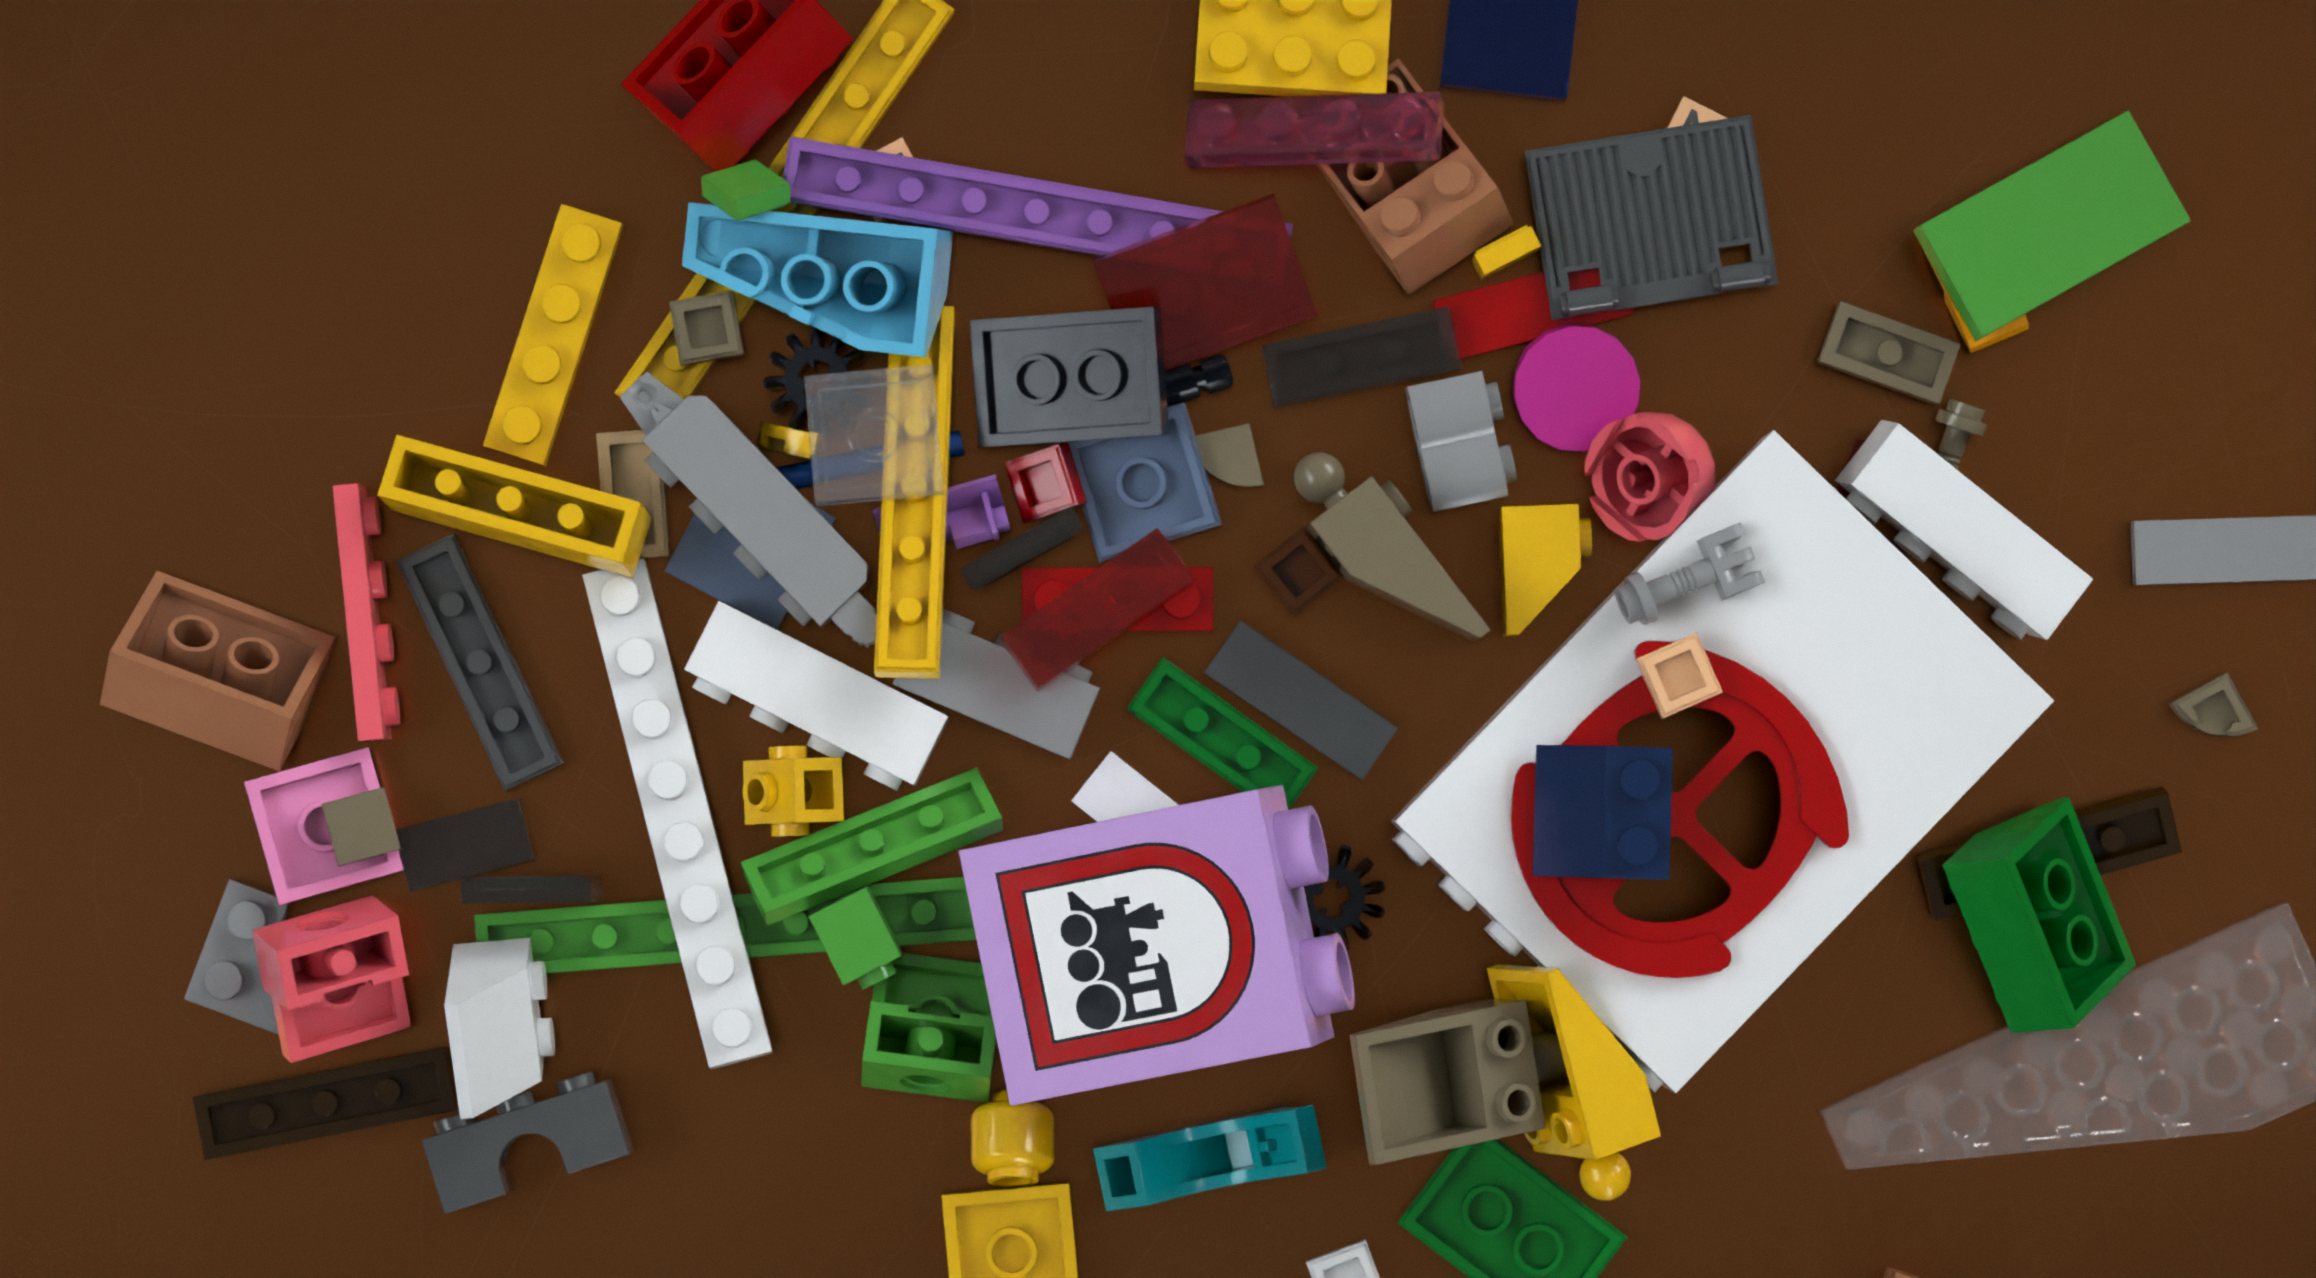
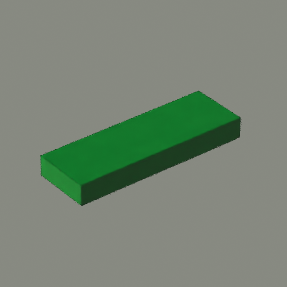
M1162 657L1126 708V710L1241 792L1283 785L1288 810L1319 769L1164 657Z

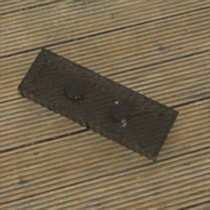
M1449 306L1262 345L1274 408L1463 370L1452 312Z

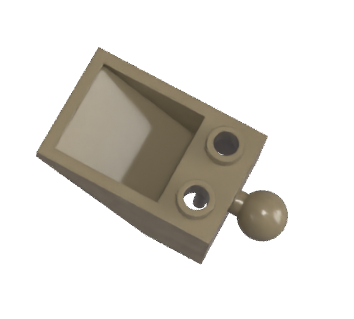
M1315 452L1306 455L1299 461L1294 471V484L1297 491L1306 500L1313 503H1323L1328 509L1309 524L1307 531L1341 572L1346 581L1472 642L1480 639L1491 630L1406 521L1405 517L1409 515L1412 508L1390 480L1379 486L1371 476L1348 494L1343 488L1345 483L1344 469L1334 456L1324 452Z
M1485 999L1428 1011L1349 1035L1369 1165L1388 1163L1546 1129L1539 1083L1554 1082L1566 1073L1557 1035L1551 1032H1538L1531 1035L1526 1000Z

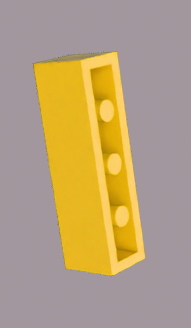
M396 435L377 494L389 509L394 512L634 578L652 517L641 502Z

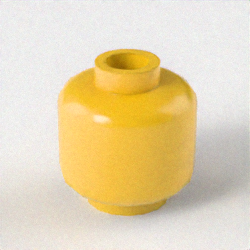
M1006 1089L994 1092L993 1102L983 1104L973 1112L971 1116V1162L977 1171L987 1175V1182L989 1184L1002 1187L1033 1185L1039 1181V1174L1048 1171L1054 1163V1116L1047 1106L1034 1101L1010 1106Z

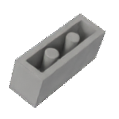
M943 609L940 679L895 678L892 685L1071 760L1100 692L1099 687L1089 684L1093 672L1059 657L1054 668L1030 659L1034 649L1033 646L1000 632L995 643L971 634L975 625L974 621Z

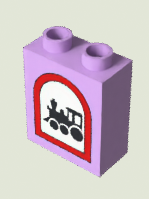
M1283 785L958 850L1010 1106L1313 1047L1335 1037L1330 1014L1353 1010L1354 982L1345 944L1338 933L1314 937L1304 886L1323 883L1328 880L1329 864L1322 826L1312 805L1288 810Z

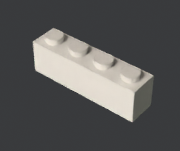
M1881 420L1835 480L1850 492L1846 500L1868 521L1876 524L1880 517L1899 531L1893 539L1899 547L1922 563L1929 556L1948 570L1942 578L1948 586L1972 602L1977 595L1982 597L1996 609L1990 618L2002 629L2019 640H2022L2026 633L2048 640L2093 581L2092 577L1899 423Z
M718 601L684 670L698 676L692 687L697 691L723 704H727L730 696L733 694L755 705L749 717L781 733H784L788 723L811 733L812 735L806 745L828 757L843 758L847 751L868 762V765L863 774L898 791L903 780L912 785H917L950 719L949 716Z

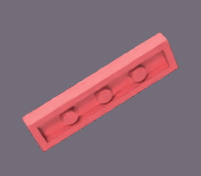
M359 483L334 485L333 496L358 741L392 740L391 726L400 725V704L396 687L387 688L384 662L394 661V644L390 624H380L378 599L387 598L388 595L385 564L383 560L374 561L371 536L381 534L379 502L377 496L367 497V487Z

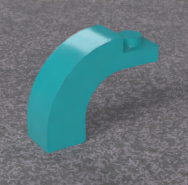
M1313 1105L1289 1108L1288 1106L1232 1116L1093 1148L1106 1211L1148 1206L1220 1187L1306 1174L1327 1168Z

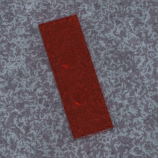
M1156 528L1003 634L1000 641L1036 691L1039 692L1194 583L1195 578L1159 529Z

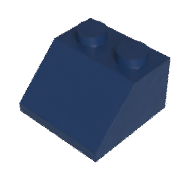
M1536 745L1532 875L1669 880L1673 748Z

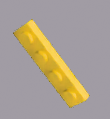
M561 204L483 443L484 447L546 467L624 227L621 222Z

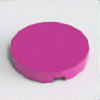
M1567 323L1546 330L1525 347L1518 360L1519 364L1513 378L1512 396L1519 418L1537 439L1559 450L1588 451L1592 440L1607 424L1633 415L1638 407L1641 381L1634 358L1614 335L1595 326Z

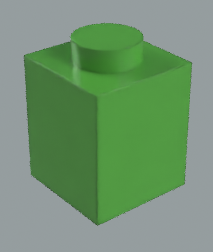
M869 886L808 916L843 985L857 979L861 989L864 990L897 973L891 961L904 954Z

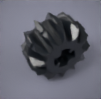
M811 327L809 334L811 348L804 349L801 341L794 333L786 336L787 345L796 355L789 360L780 353L772 352L768 360L775 367L784 370L785 376L765 377L763 383L764 387L768 390H787V393L771 403L770 408L775 414L783 413L795 404L797 405L789 421L790 428L800 430L804 426L808 415L812 414L814 433L825 436L827 431L825 415L832 413L837 424L845 430L851 426L849 417L841 409L845 403H848L857 410H866L868 406L867 400L851 392V388L872 385L873 376L865 372H849V370L860 365L866 359L863 350H853L843 358H840L839 356L847 343L833 336L828 349L823 348L824 335L822 330ZM817 365L830 367L827 376L835 384L831 392L825 396L823 391L819 390V398L807 396L809 386L802 379L804 373L809 368H812L817 373Z
M1342 845L1337 854L1336 865L1329 866L1328 880H1337L1335 886L1337 889H1341L1345 885L1349 892V900L1340 903L1341 914L1327 917L1325 916L1327 908L1323 907L1320 911L1316 909L1313 896L1323 893L1322 883L1304 886L1311 924L1317 926L1314 937L1327 935L1328 930L1334 931V933H1338L1341 936L1346 950H1349V940L1344 928L1351 925L1356 934L1363 940H1368L1372 936L1369 927L1362 923L1358 917L1361 912L1374 918H1382L1384 916V908L1379 905L1364 903L1365 895L1379 894L1385 891V885L1383 881H1373L1361 885L1359 879L1367 874L1374 864L1369 858H1365L1358 863L1352 872L1346 870L1352 849L1349 846Z

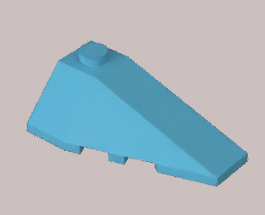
M689 202L682 266L749 298H754L788 314L789 317L806 325H811L839 338L860 350L927 357L947 296L954 232L935 228L768 211L736 221L715 205Z

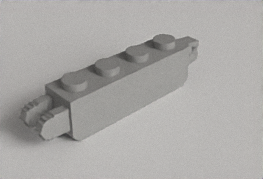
M649 372L640 376L627 388L620 399L646 434L642 441L653 452L644 461L670 488L680 480L697 497L688 507L714 534L724 526L741 543L733 554L758 580L769 572L786 590L777 600L803 627L812 618L823 628L833 620L847 636H852V641L858 642V645H865L867 648L870 645H874L877 609L861 594L870 584V565L707 396H687L683 399Z

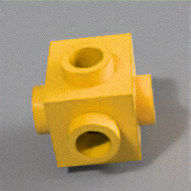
M807 746L768 747L769 759L743 761L745 825L771 824V837L806 836L810 834L809 823L844 821L842 757L807 758Z

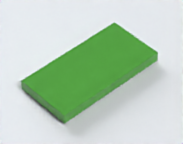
M2128 110L1915 228L1913 232L1974 340L1978 341L2187 224L2191 219Z

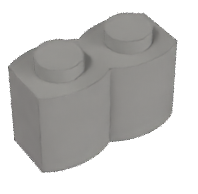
M1478 371L1407 386L1405 388L1407 404L1431 513L1508 497L1507 484L1517 482V474L1510 444L1498 446L1493 421L1504 419L1497 382L1485 384L1483 372Z

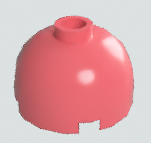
M1639 412L1607 424L1592 440L1585 460V476L1592 474V486L1596 494L1589 497L1593 510L1610 530L1630 541L1659 540L1670 536L1709 496L1716 484L1715 461L1708 443L1696 428L1668 413Z

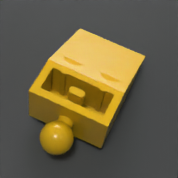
M1502 964L1488 967L1487 972L1494 999L1526 1000L1531 1035L1538 1032L1556 1034L1566 1068V1073L1560 1079L1551 1083H1539L1546 1129L1524 1133L1525 1137L1532 1144L1534 1152L1584 1158L1580 1167L1579 1178L1585 1192L1601 1201L1618 1198L1627 1190L1631 1180L1629 1164L1618 1152L1661 1137L1645 1073L1558 968Z

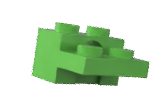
M903 953L904 955L891 961L897 973L874 984L862 1058L861 1087L988 1103L997 1038L982 964L972 961Z

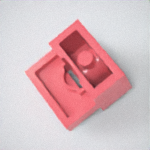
M373 895L252 930L263 990L272 997L282 1054L290 1063L411 1027L402 978L408 976L409 971L399 917Z

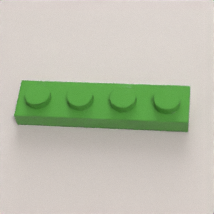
M976 767L742 861L741 867L743 876L768 926L1003 831V821Z

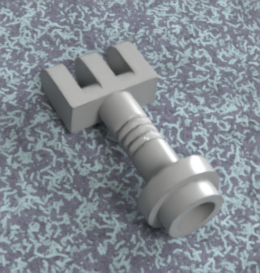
M1741 523L1734 524L1697 540L1704 559L1689 564L1687 567H1682L1681 570L1677 569L1675 572H1670L1669 575L1665 574L1648 582L1638 572L1624 578V585L1615 588L1616 600L1625 620L1629 624L1640 621L1643 625L1654 622L1658 619L1656 606L1673 600L1677 596H1682L1683 593L1687 594L1689 591H1694L1695 588L1700 589L1712 583L1715 584L1721 601L1765 583L1761 570L1749 572L1738 580L1732 568L1755 559L1751 546L1728 556L1722 544L1735 542L1745 535Z

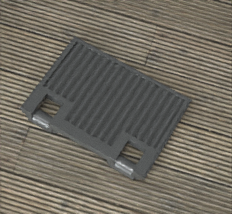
M1751 115L1524 151L1538 240L1541 244L1540 252L1552 321L1574 318L1576 315L1605 311L1606 313L1725 294L1727 291L1756 287L1757 289L1779 285ZM1749 245L1751 262L1721 266L1719 249ZM1598 269L1600 286L1570 290L1568 273Z

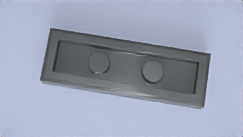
M1241 620L1204 672L1211 679L1362 781L1398 729L1397 726Z

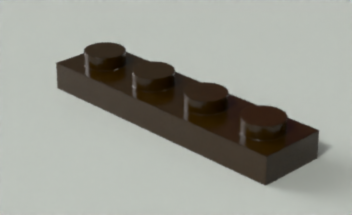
M2163 787L2075 810L2100 875L2182 852L2169 794ZM1967 841L1916 855L1930 913L1935 920L1962 914L1955 895L1950 889L1948 878L1942 865Z
M448 1047L192 1097L204 1160L459 1110Z

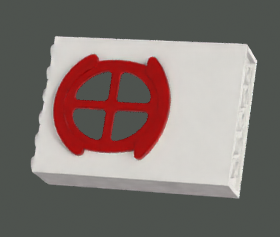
M1775 430L1760 438L1715 485L1714 490L1670 536L1665 537L1629 574L1638 572L1648 582L1665 574L1669 575L1670 572H1675L1677 569L1681 570L1682 567H1687L1689 564L1704 559L1697 540L1734 524L1741 523L1745 535L1735 542L1722 544L1727 556L1751 546L1755 559L1732 568L1738 580L1749 572L1761 570L1765 583L1722 601L1714 583L1700 589L1695 588L1694 591H1689L1687 594L1683 593L1682 596H1677L1673 600L1656 606L1658 619L1646 625H1643L1640 621L1629 624L1625 620L1618 606L1614 589L1390 821L1399 830L1392 841L1418 866L1422 867L1430 860L1445 875L1437 885L1464 911L1467 910L1469 912L1476 905L1492 920L1484 930L1508 954L1515 957L1523 950L1537 964L1536 967L1558 968L1642 1069L1646 1075L1649 1090L1651 1089L1654 1092L1663 1086L1677 1093L2054 702L2027 673ZM1624 580L1617 587L1624 585ZM1697 632L1723 693L1691 707L1720 713L1731 721L1734 732L1731 739L1682 790L1672 793L1670 837H1679L1727 882L1730 894L1728 899L1720 906L1693 918L1674 922L1641 921L1627 917L1614 905V894L1627 879H1590L1586 877L1532 875L1536 745L1619 746L1617 735L1623 726L1639 717L1658 711L1635 659ZM1759 751L1769 758L1775 768L1780 790V814L1776 835L1764 862L1757 868L1748 869L1699 824L1696 819V809L1748 754Z

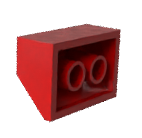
M700 0L630 73L621 85L687 148L716 172L732 167L742 161L750 152L751 147L780 117L790 111L802 93L823 71L829 69L836 62L839 54L854 39L817 0Z

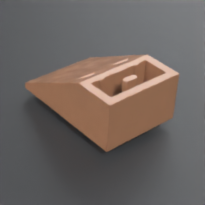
M1399 58L1388 65L1385 103L1336 100L1294 128L1296 135L1363 234L1408 295L1514 225L1497 185Z

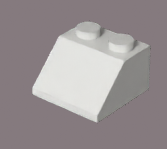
M530 938L453 944L444 1008L460 1119L474 1118L541 1082L544 1057L555 1055L553 1021L551 1017L541 1018L539 1000L547 999L548 993L545 962H533Z

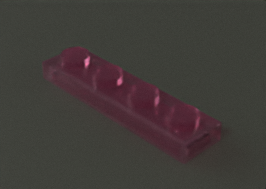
M1440 92L1189 100L1184 156L1189 168L1440 160L1444 102Z

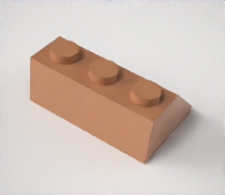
M156 571L109 652L100 705L280 771L303 729L336 637L174 576Z

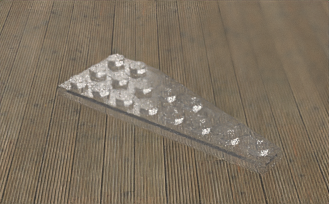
M2282 902L2131 970L2073 1029L2011 1033L2009 1027L2005 1026L1822 1108L1819 1112L1847 1170L2252 1130L2316 1101V964L2288 902Z

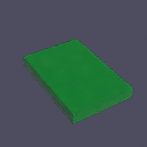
M1499 1139L1451 1149L1397 1221L1399 1225L1469 1278H1598L1628 1238L1624 1233Z

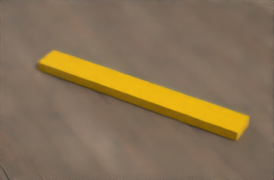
M883 0L793 131L791 137L862 149L954 15L955 9L942 0ZM790 137L769 166L770 170L782 178ZM790 203L771 211L816 216L821 208ZM698 273L695 274L678 299L733 291L739 325L742 324L757 302L754 298H749ZM670 311L614 393L621 397L627 388L640 376L649 372L673 392L685 399L687 396L694 394L716 360L686 366L680 365Z

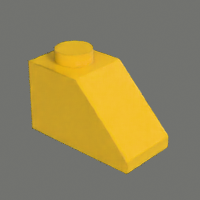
M1579 504L1506 506L1498 510L1503 637L1518 636L1581 569V557L1592 556L1590 518H1579Z

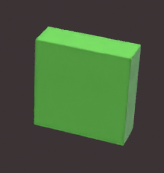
M756 159L701 176L702 196L736 221L790 204V183Z

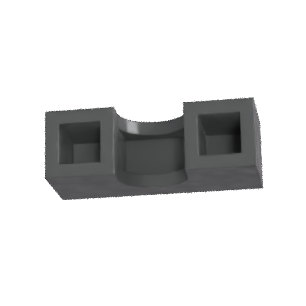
M593 1071L557 1082L556 1086L559 1095L536 1103L532 1091L513 1096L497 1105L498 1115L474 1122L473 1118L460 1119V1114L433 1122L437 1134L421 1141L444 1214L513 1191L506 1169V1155L513 1141L523 1134H539L550 1139L561 1153L567 1174L634 1152L612 1079L596 1083Z

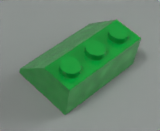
M2069 797L2055 799L1974 834L1942 865L1948 878L1950 889L1955 895L1971 934L1973 945L1978 951L1994 990L1995 999L2001 1007L2011 1033L2073 1029L2137 965Z

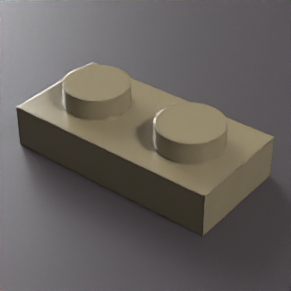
M1840 301L1835 309L1817 363L1937 406L1941 402L1961 344Z

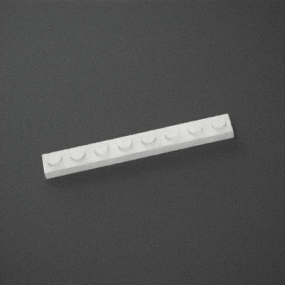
M644 558L639 559L634 578L605 570L583 574L582 577L708 1066L712 1070L772 1054L773 1049L647 563Z

